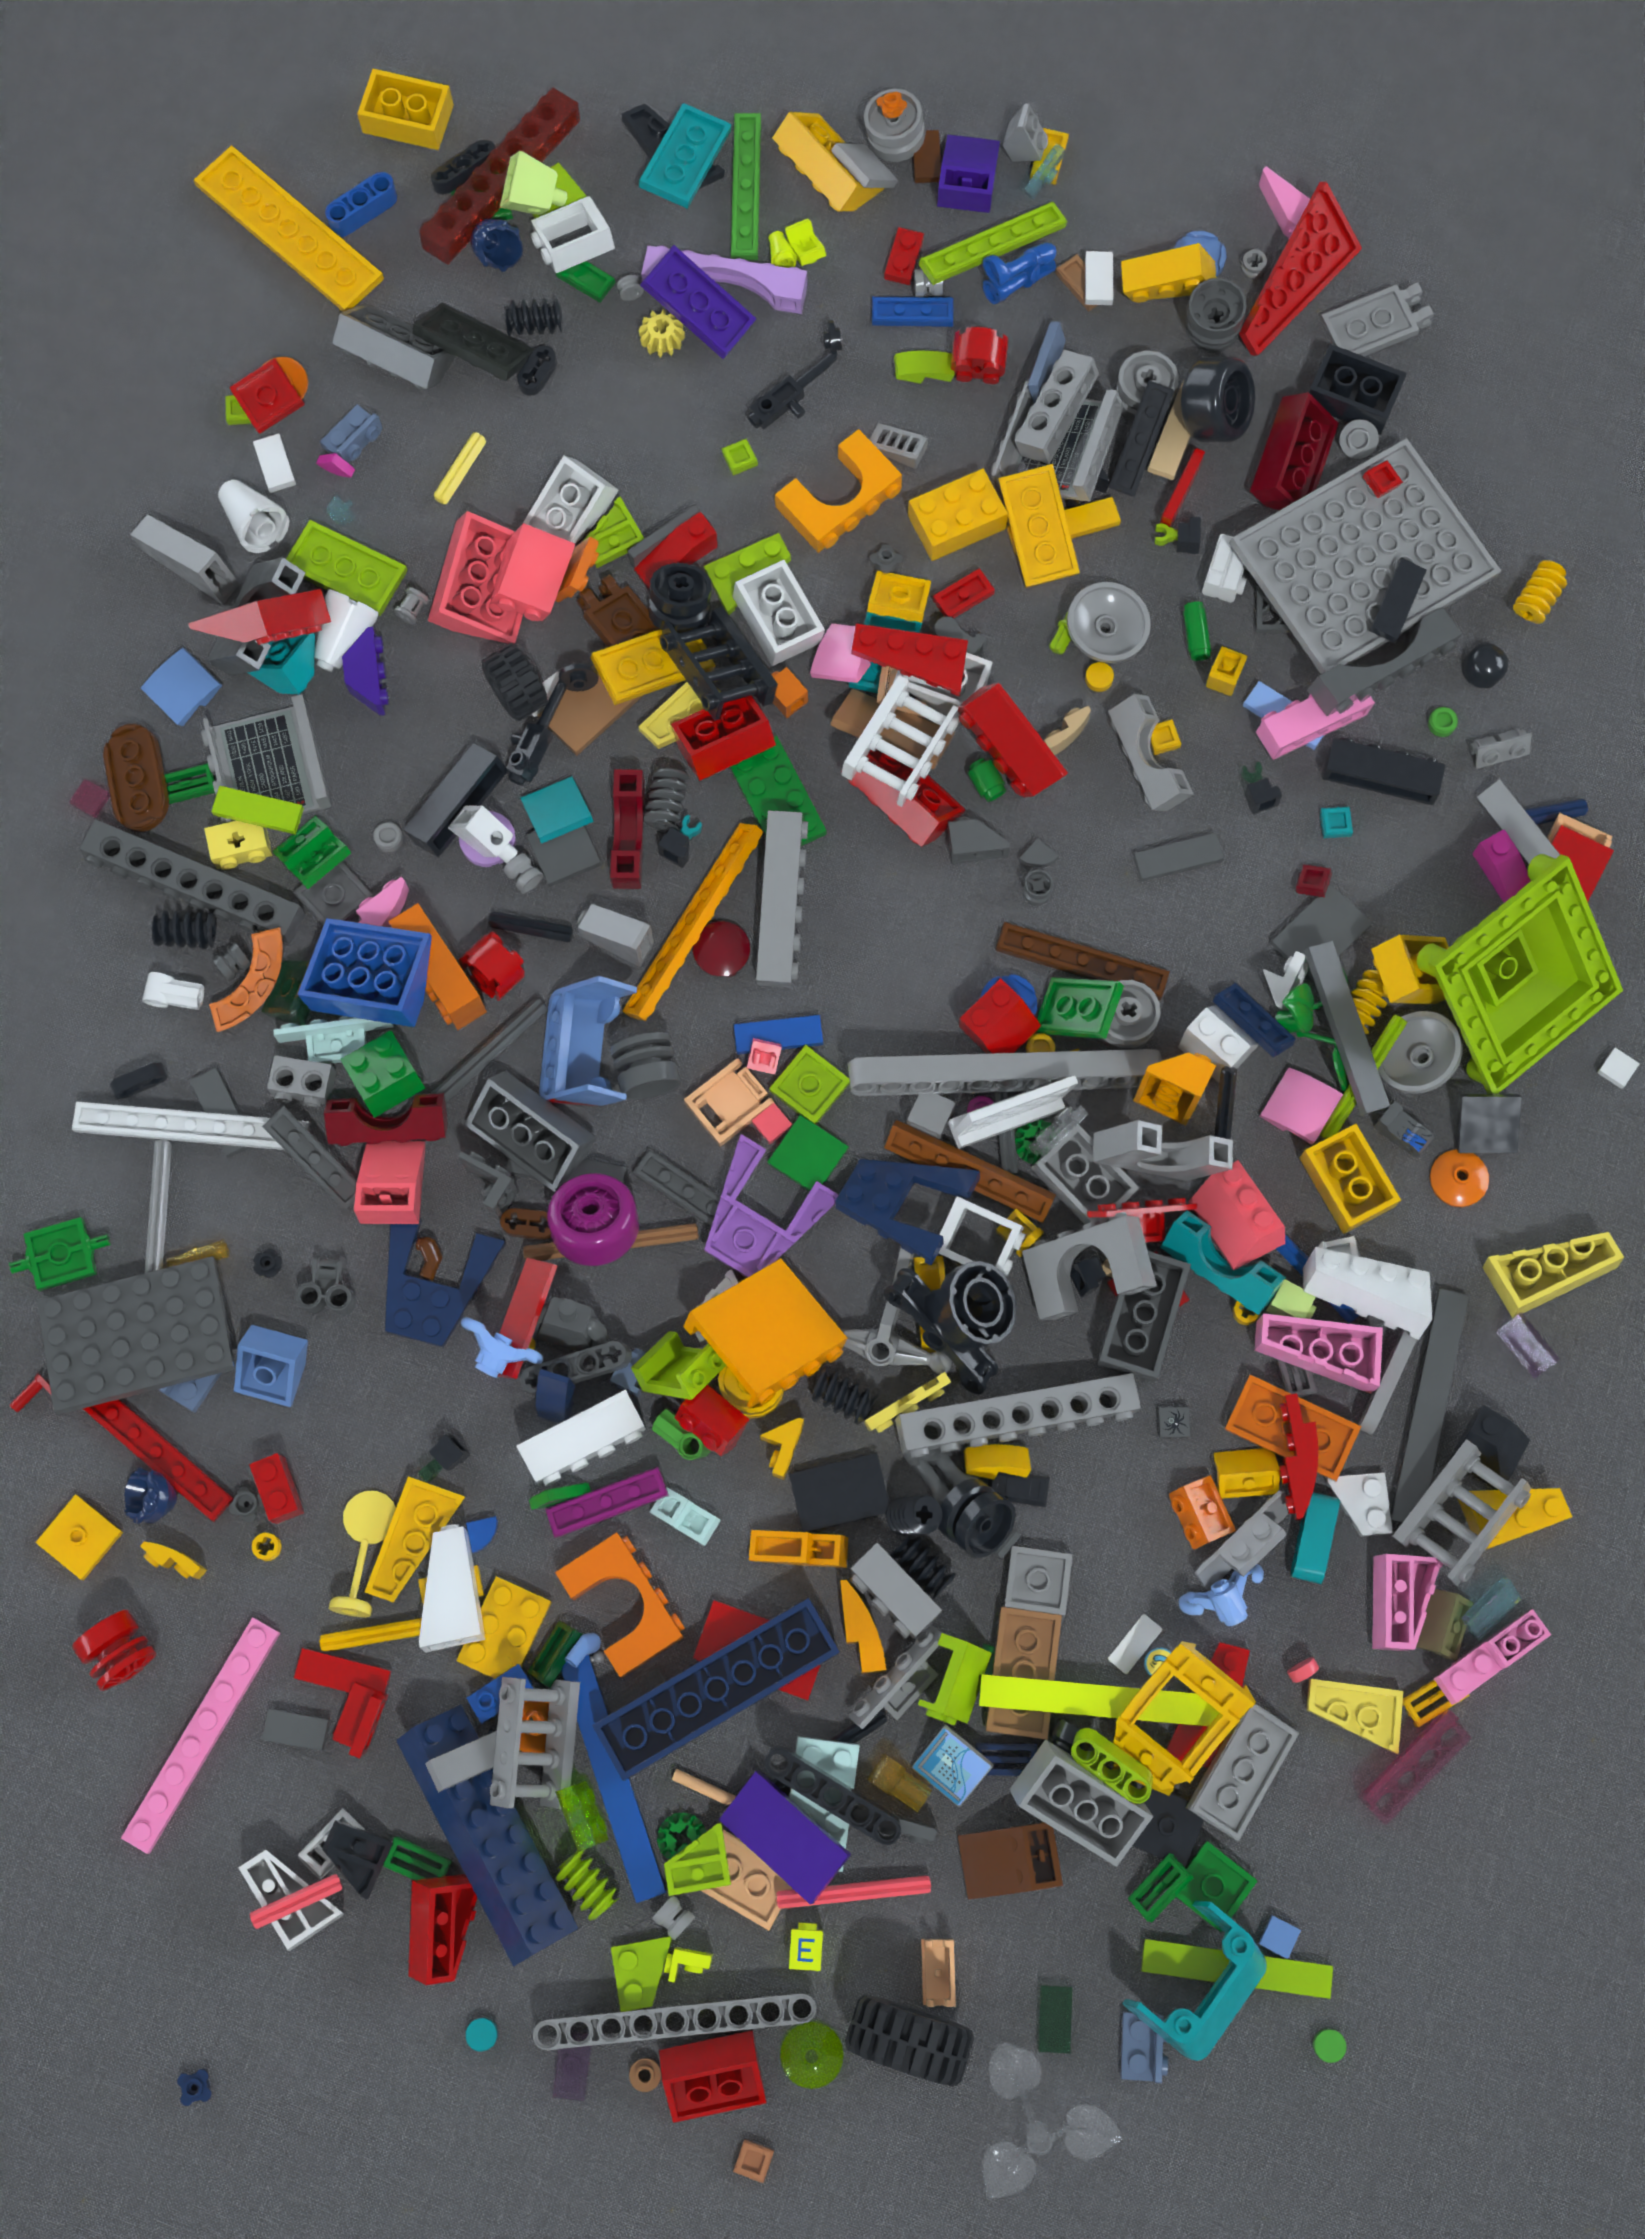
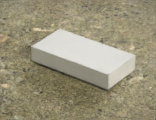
M1086 251L1085 305H1112L1113 252Z
M280 434L253 441L269 492L272 493L296 485Z

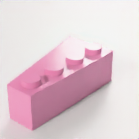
M1264 1313L1256 1321L1254 1351L1370 1394L1380 1387L1383 1328Z

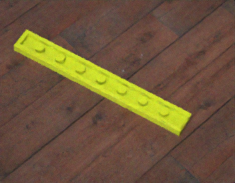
M982 1674L979 1706L1118 1719L1140 1688ZM1161 1690L1137 1720L1208 1727L1219 1712L1196 1693Z

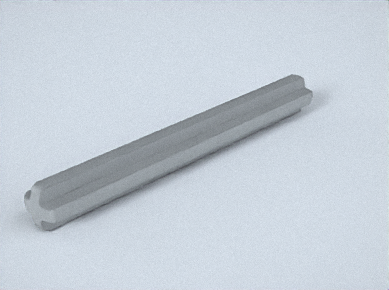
M156 1140L154 1142L145 1273L163 1269L172 1144L168 1140Z

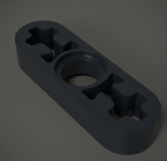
M489 140L478 141L436 169L431 174L434 191L442 195L449 194L494 164L497 160L494 143ZM462 166H469V167L464 168V169H458V168H460V167H462Z

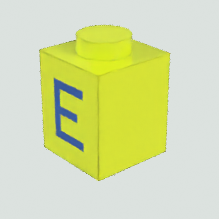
M798 1922V1928L791 1929L789 1969L821 1971L823 1930H817L816 1923Z

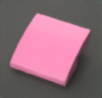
M830 625L815 654L810 671L812 678L853 683L860 681L871 663L868 660L851 654L855 626Z
M1289 1067L1259 1117L1282 1131L1287 1129L1312 1145L1315 1143L1343 1094L1325 1083Z

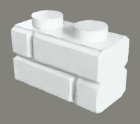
M1220 534L1202 593L1203 595L1213 598L1218 597L1220 600L1232 603L1235 600L1236 594L1242 595L1247 579L1243 578L1242 575L1244 569H1248L1229 543L1233 537Z

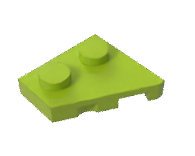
M618 497L614 501V506L606 516H602L597 523L596 529L591 531L584 540L592 537L599 541L596 549L599 556L594 564L596 568H599L627 554L628 550L642 541L644 537L622 498Z
M722 1823L714 1825L706 1833L664 1863L669 1896L731 1885Z
M670 1936L611 1947L621 2012L653 2006L672 1942Z

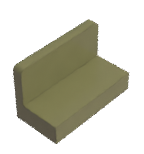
M1435 1589L1434 1594L1430 1596L1425 1611L1427 1615L1416 1648L1432 1651L1446 1659L1457 1661L1474 1603L1457 1593Z

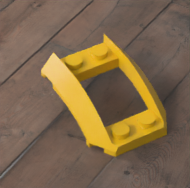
M1181 1641L1156 1669L1116 1720L1113 1743L1147 1767L1152 1773L1153 1783L1161 1790L1172 1788L1178 1783H1190L1213 1751L1239 1723L1241 1717L1256 1703L1246 1684L1242 1688L1195 1649L1196 1644ZM1173 1676L1177 1677L1219 1712L1181 1762L1134 1724Z

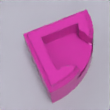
M336 453L319 455L316 462L321 468L342 477L351 478L355 471L353 466Z

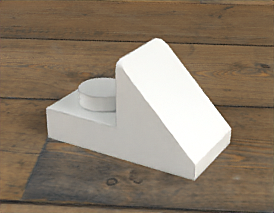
M1296 951L1293 957L1290 956L1284 966V977L1263 969L1275 1004L1282 1010H1289L1282 1001L1293 988L1302 984L1309 969L1306 956Z

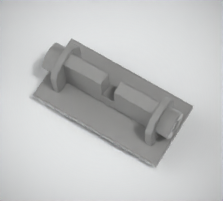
M1516 728L1512 731L1498 734V742H1496L1493 736L1474 740V743L1469 745V749L1472 755L1476 754L1475 768L1490 766L1529 755L1532 734L1526 733L1524 729Z

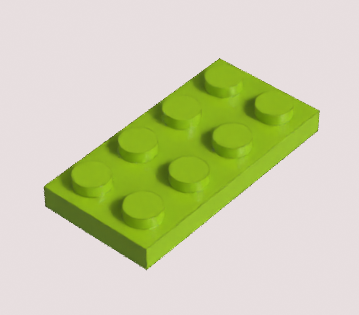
M309 520L286 560L306 572L303 579L325 590L330 589L344 594L355 602L359 601L377 611L379 616L384 612L408 571L406 565L312 520Z

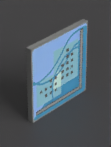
M945 1724L911 1768L960 1808L994 1764Z

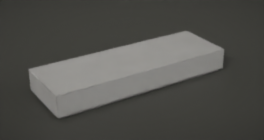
M497 1731L425 1763L438 1793L493 1769Z

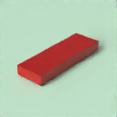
M1198 448L1194 449L1162 514L1160 523L1172 527L1202 466L1205 451Z
M302 1648L294 1679L350 1693L352 1685L358 1682L386 1693L392 1671Z

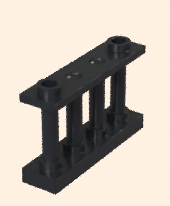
M723 607L712 610L710 622L707 626L686 632L677 633L670 621L664 622L662 635L660 636L661 648L668 653L700 699L703 708L709 712L714 721L720 720L722 708L726 702L753 695L763 707L773 704L778 687L777 682ZM711 636L717 641L719 646L691 653L685 643ZM725 656L729 658L733 665L705 673L699 663ZM739 675L747 685L719 692L713 682Z

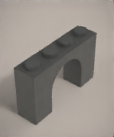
M283 557L255 564L252 566L232 609L255 601L296 594L306 572ZM219 636L207 662L230 676L260 670L271 645L268 643L257 645L256 640L244 643Z

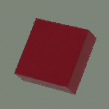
M1303 864L1296 885V892L1298 894L1325 898L1332 876L1331 868Z

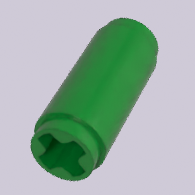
M1203 602L1187 603L1184 605L1183 614L1189 655L1192 661H1204L1211 657L1206 609Z

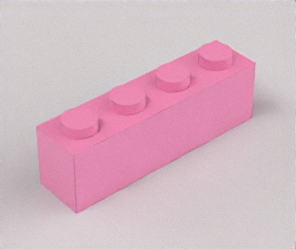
M1310 694L1308 699L1302 702L1295 700L1279 713L1272 711L1262 717L1256 734L1274 760L1366 716L1375 702L1371 696L1363 702H1360L1358 699L1353 702V706L1341 714L1336 711L1326 716Z

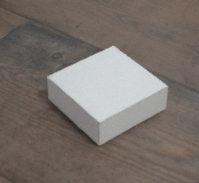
M1614 1048L1597 1073L1622 1089L1640 1063Z

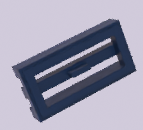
M975 1743V1749L981 1754L982 1750L1031 1751V1757L985 1756L992 1763H1029L1037 1752V1744ZM991 1769L987 1775L1019 1776L1023 1770Z

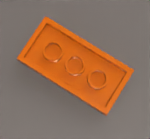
M1249 1375L1225 1430L1283 1458L1294 1456V1451L1288 1452L1285 1434L1290 1433L1288 1421H1282L1279 1404L1284 1403V1396L1291 1393ZM1298 1397L1303 1423L1316 1422L1318 1436L1317 1474L1336 1482L1362 1426Z

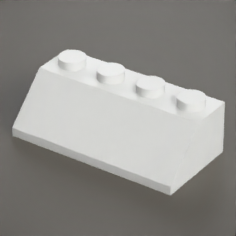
M624 1390L517 1445V1448L535 1482L538 1485L544 1483L545 1486H549L561 1479L560 1474L570 1469L572 1472H576L589 1464L587 1460L597 1455L599 1458L610 1455L616 1450L614 1446L624 1441L626 1444L637 1441L642 1437L641 1432L645 1431L646 1428L630 1396Z

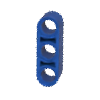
M386 172L375 173L328 204L325 209V215L330 229L339 237L348 236L391 208L397 201V192L391 175Z

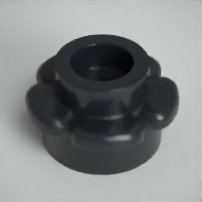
M266 1249L264 1252L260 1251L253 1259L255 1273L266 1278L274 1277L282 1267V1258L273 1249ZM266 1261H270L268 1266H265Z

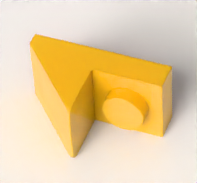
M1222 646L1209 673L1206 687L1232 696L1248 656Z
M796 1418L760 1435L761 1440L781 1447L780 1451L774 1450L769 1467L774 1468L772 1471L774 1477L782 1480L785 1479L804 1426V1419Z

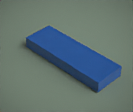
M872 297V326L953 327V298Z
M820 1015L734 1024L737 1055L750 1053L753 1038L781 1044V1050L802 1048L805 1045L808 1047L823 1045Z

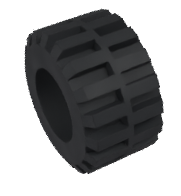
M509 643L481 660L482 670L502 706L513 719L519 722L548 704L547 693L537 673L524 653L513 643Z

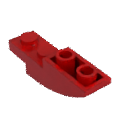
M1295 1393L1285 1395L1283 1398L1284 1403L1279 1404L1282 1421H1288L1290 1433L1285 1434L1288 1452L1294 1451V1456L1283 1459L1284 1465L1279 1466L1282 1484L1288 1483L1290 1493L1289 1496H1285L1288 1514H1294L1295 1520H1301L1309 1506L1315 1487L1318 1469V1436L1315 1421L1303 1423L1298 1394Z

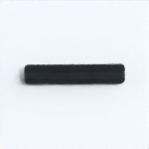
M496 911L490 913L488 920L491 928L557 941L570 942L573 935V929L569 925Z
M1224 1066L1221 1069L1214 1134L1215 1137L1229 1140L1231 1139L1237 1069L1235 1067L1229 1068Z

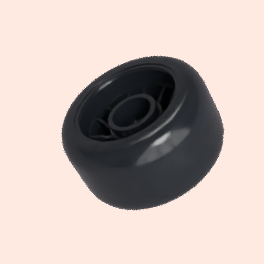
M1230 356L1199 359L1188 370L1182 386L1181 412L1186 429L1193 438L1201 442L1226 443L1241 438L1250 426L1255 408V385L1248 366L1242 360Z

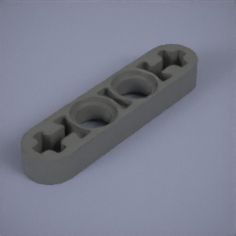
M610 1341L530 1366L522 1372L520 1378L521 1385L525 1391L536 1394L537 1386L531 1384V1380L535 1379V1375H539L540 1369L556 1373L557 1368L561 1364L568 1366L569 1373L567 1377L571 1379L573 1384L627 1367L631 1361L632 1352L626 1344ZM615 1349L622 1351V1355L618 1356V1362L612 1359L604 1360L603 1356L614 1355ZM592 1355L596 1360L595 1368L590 1372H586L583 1367L584 1359Z

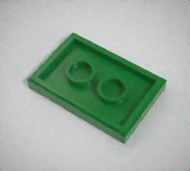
M1052 977L1037 1017L1041 1028L1036 1032L1039 1034L1106 1039L1124 985L1119 981Z

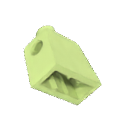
M519 151L510 157L500 207L542 215L550 210L551 204L562 208L567 200V192L555 187L558 176L555 170L528 154Z

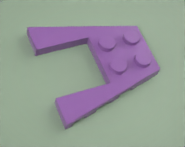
M741 1134L704 1251L748 1278L774 1263L835 1204L838 1194L816 1181L786 1231L736 1200L766 1151L765 1148Z

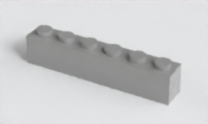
M768 811L756 976L757 986L792 988V980H798L799 963L793 962L794 951H800L801 935L795 934L796 923L802 922V906H797L798 895H803L804 878H799L800 867H805L806 850L801 849L802 839H807L808 822L803 821V814L801 812Z

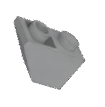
M1024 104L1009 122L1003 146L1012 162L1041 161L1044 149L1048 145V136L1041 127L1038 117L1033 112L1030 104Z

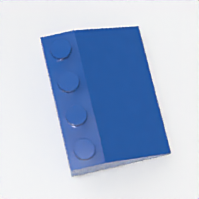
M326 918L297 995L311 1011L415 1027L424 1002L432 936L429 933Z

